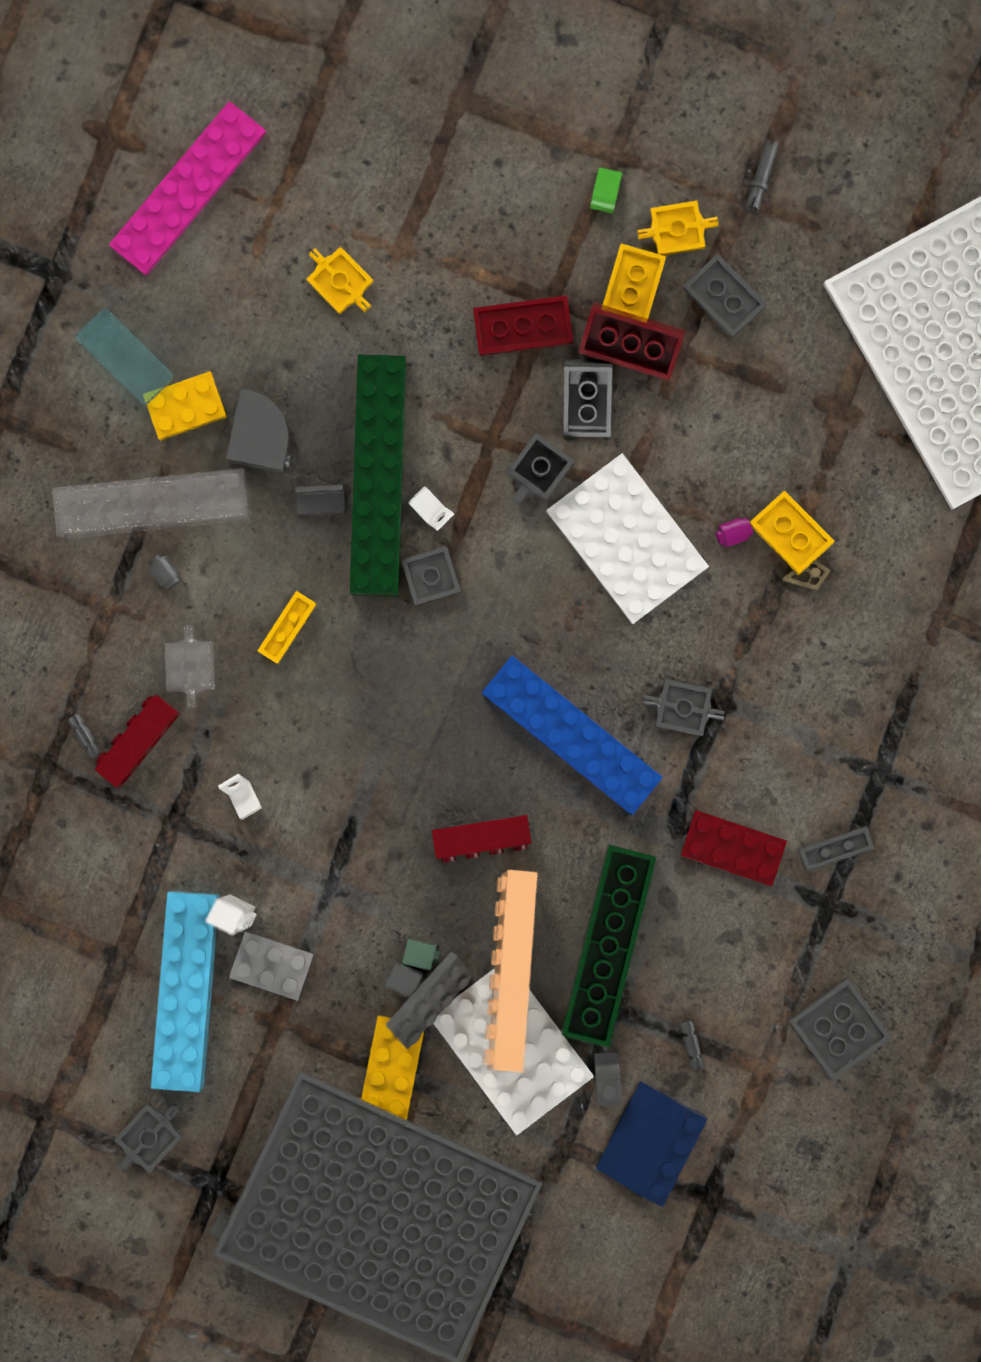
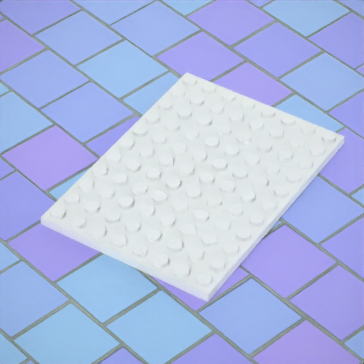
M981 196L823 283L951 510L981 494Z

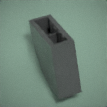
M241 389L226 459L229 463L285 474L286 467L290 468L292 454L289 453L291 445L290 431L283 414L264 395Z

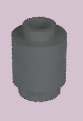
M158 554L148 562L151 565L148 567V571L160 587H164L166 591L182 580L179 576L180 572L167 555L162 557Z

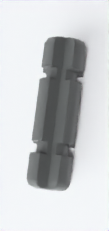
M79 714L70 717L68 723L71 728L75 729L74 733L83 748L87 749L86 753L89 758L93 759L99 756L102 751L97 744L95 745L96 741L88 727L83 725L82 717Z
M693 1021L682 1022L680 1026L682 1033L685 1034L683 1038L687 1054L690 1056V1067L692 1069L701 1068L704 1066V1063L699 1055L701 1051L696 1033L694 1034Z

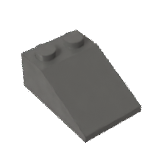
M565 359L563 436L611 437L613 363L604 360Z

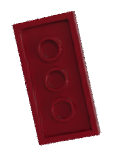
M567 295L473 308L479 356L573 344Z
M695 810L680 856L773 886L787 840Z

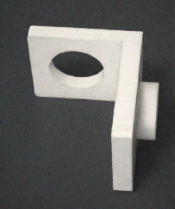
M425 486L408 502L424 521L437 531L454 515ZM443 515H445L442 520H440L439 522H437L440 517H442Z
M240 774L218 785L220 790L229 795L241 820L262 808L250 781ZM239 782L235 786L228 787L232 783Z

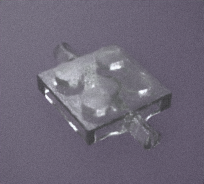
M183 626L184 640L178 643H165L166 691L186 693V707H191V698L192 707H197L196 693L202 690H215L213 641L200 642L194 640V626H189V635L188 626Z

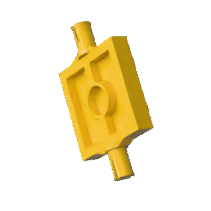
M698 201L655 207L650 209L651 228L637 230L638 240L653 238L657 254L663 256L705 249L704 230L706 228L718 227V218L703 219L699 212Z
M341 246L332 255L325 258L316 248L313 249V252L309 253V256L318 265L306 280L339 315L354 303L364 313L368 311L367 308H371L372 305L362 296L364 291L374 281Z

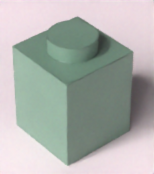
M409 938L402 963L431 970L432 965L437 966L440 951H436L437 945Z

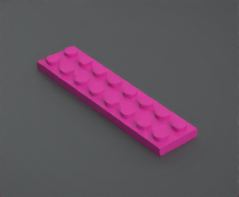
M229 101L109 243V246L147 276L265 136L266 130Z

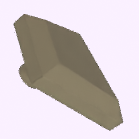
M815 560L800 575L793 570L782 580L817 591L831 570Z

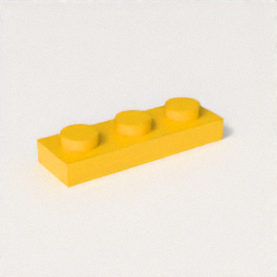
M296 591L257 651L279 664L317 606V603Z

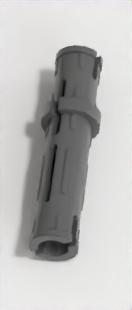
M771 140L765 141L754 181H751L749 186L751 191L745 205V209L752 211V208H754V212L760 211L764 193L768 191L767 183L780 146L776 141H773L772 145H770Z

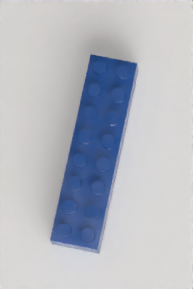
M513 655L482 692V695L630 815L635 813L663 778Z

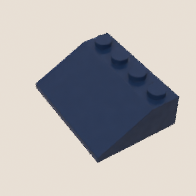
M640 1081L596 1169L640 1196L663 1207L708 1119L699 1111Z

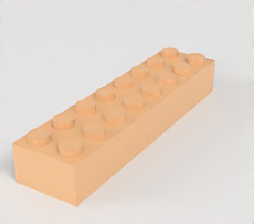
M507 870L501 875V878L498 877L497 892H500V900L495 904V916H498V925L494 926L493 941H497L496 950H493L491 955V965H495L494 975H490L489 989L493 990L492 1000H488L487 1014L491 1015V1023L487 1024L485 1034L486 1039H489V1049L484 1051V1064H487L488 1070L523 1072L537 872Z

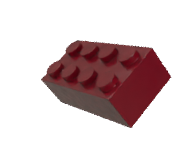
M594 302L578 353L670 381L685 330Z

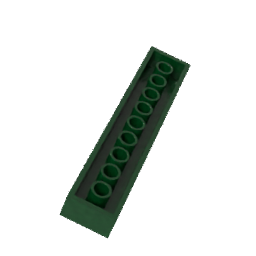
M358 354L350 565L351 596L399 597L407 372L406 356Z

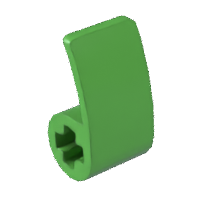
M599 168L590 209L613 214L622 172Z

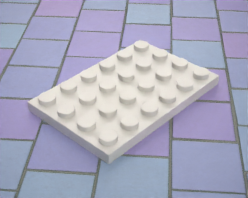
M623 453L546 510L632 625L709 567Z
M494 968L455 997L452 1003L437 1016L433 1024L517 1136L591 1080L594 1075L566 1037L561 1036L560 1029L530 989L523 1072L487 1069V1064H484V1051L489 1049V1039H486L485 1034L487 1024L491 1023V1015L487 1014L488 1000H492L493 990L489 989L490 975H494Z

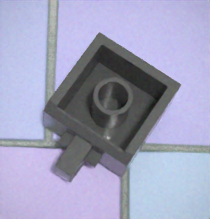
M535 433L507 471V476L516 482L514 487L518 489L512 501L520 506L527 496L531 499L536 496L546 504L572 469L575 461Z

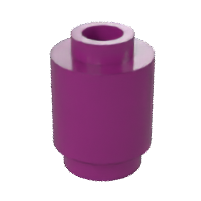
M737 518L718 525V531L715 532L718 543L728 548L748 540V537L753 535V531L747 518Z

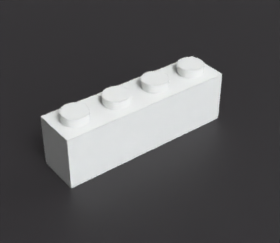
M227 895L216 899L206 922L233 935L252 926L257 915L253 913L256 907L232 895Z

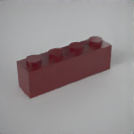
M157 694L153 697H147L141 705L143 710L138 716L134 714L126 724L128 727L123 734L119 733L112 740L111 745L113 747L109 752H103L95 762L97 766L94 770L116 788H121L181 714Z
M527 815L431 830L436 859L441 858L442 863L456 861V856L465 854L466 859L480 857L479 852L489 851V855L504 853L503 848L513 847V851L528 849L527 844H532Z

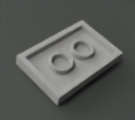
M245 931L229 978L298 1001L314 954Z

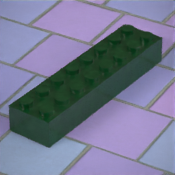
M607 845L561 1029V1036L609 1048L656 861L655 856Z

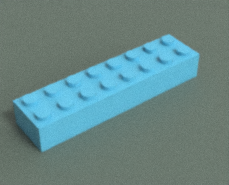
M167 892L151 1081L152 1089L200 1092L204 1089L217 927L206 922L216 899L220 898V894Z

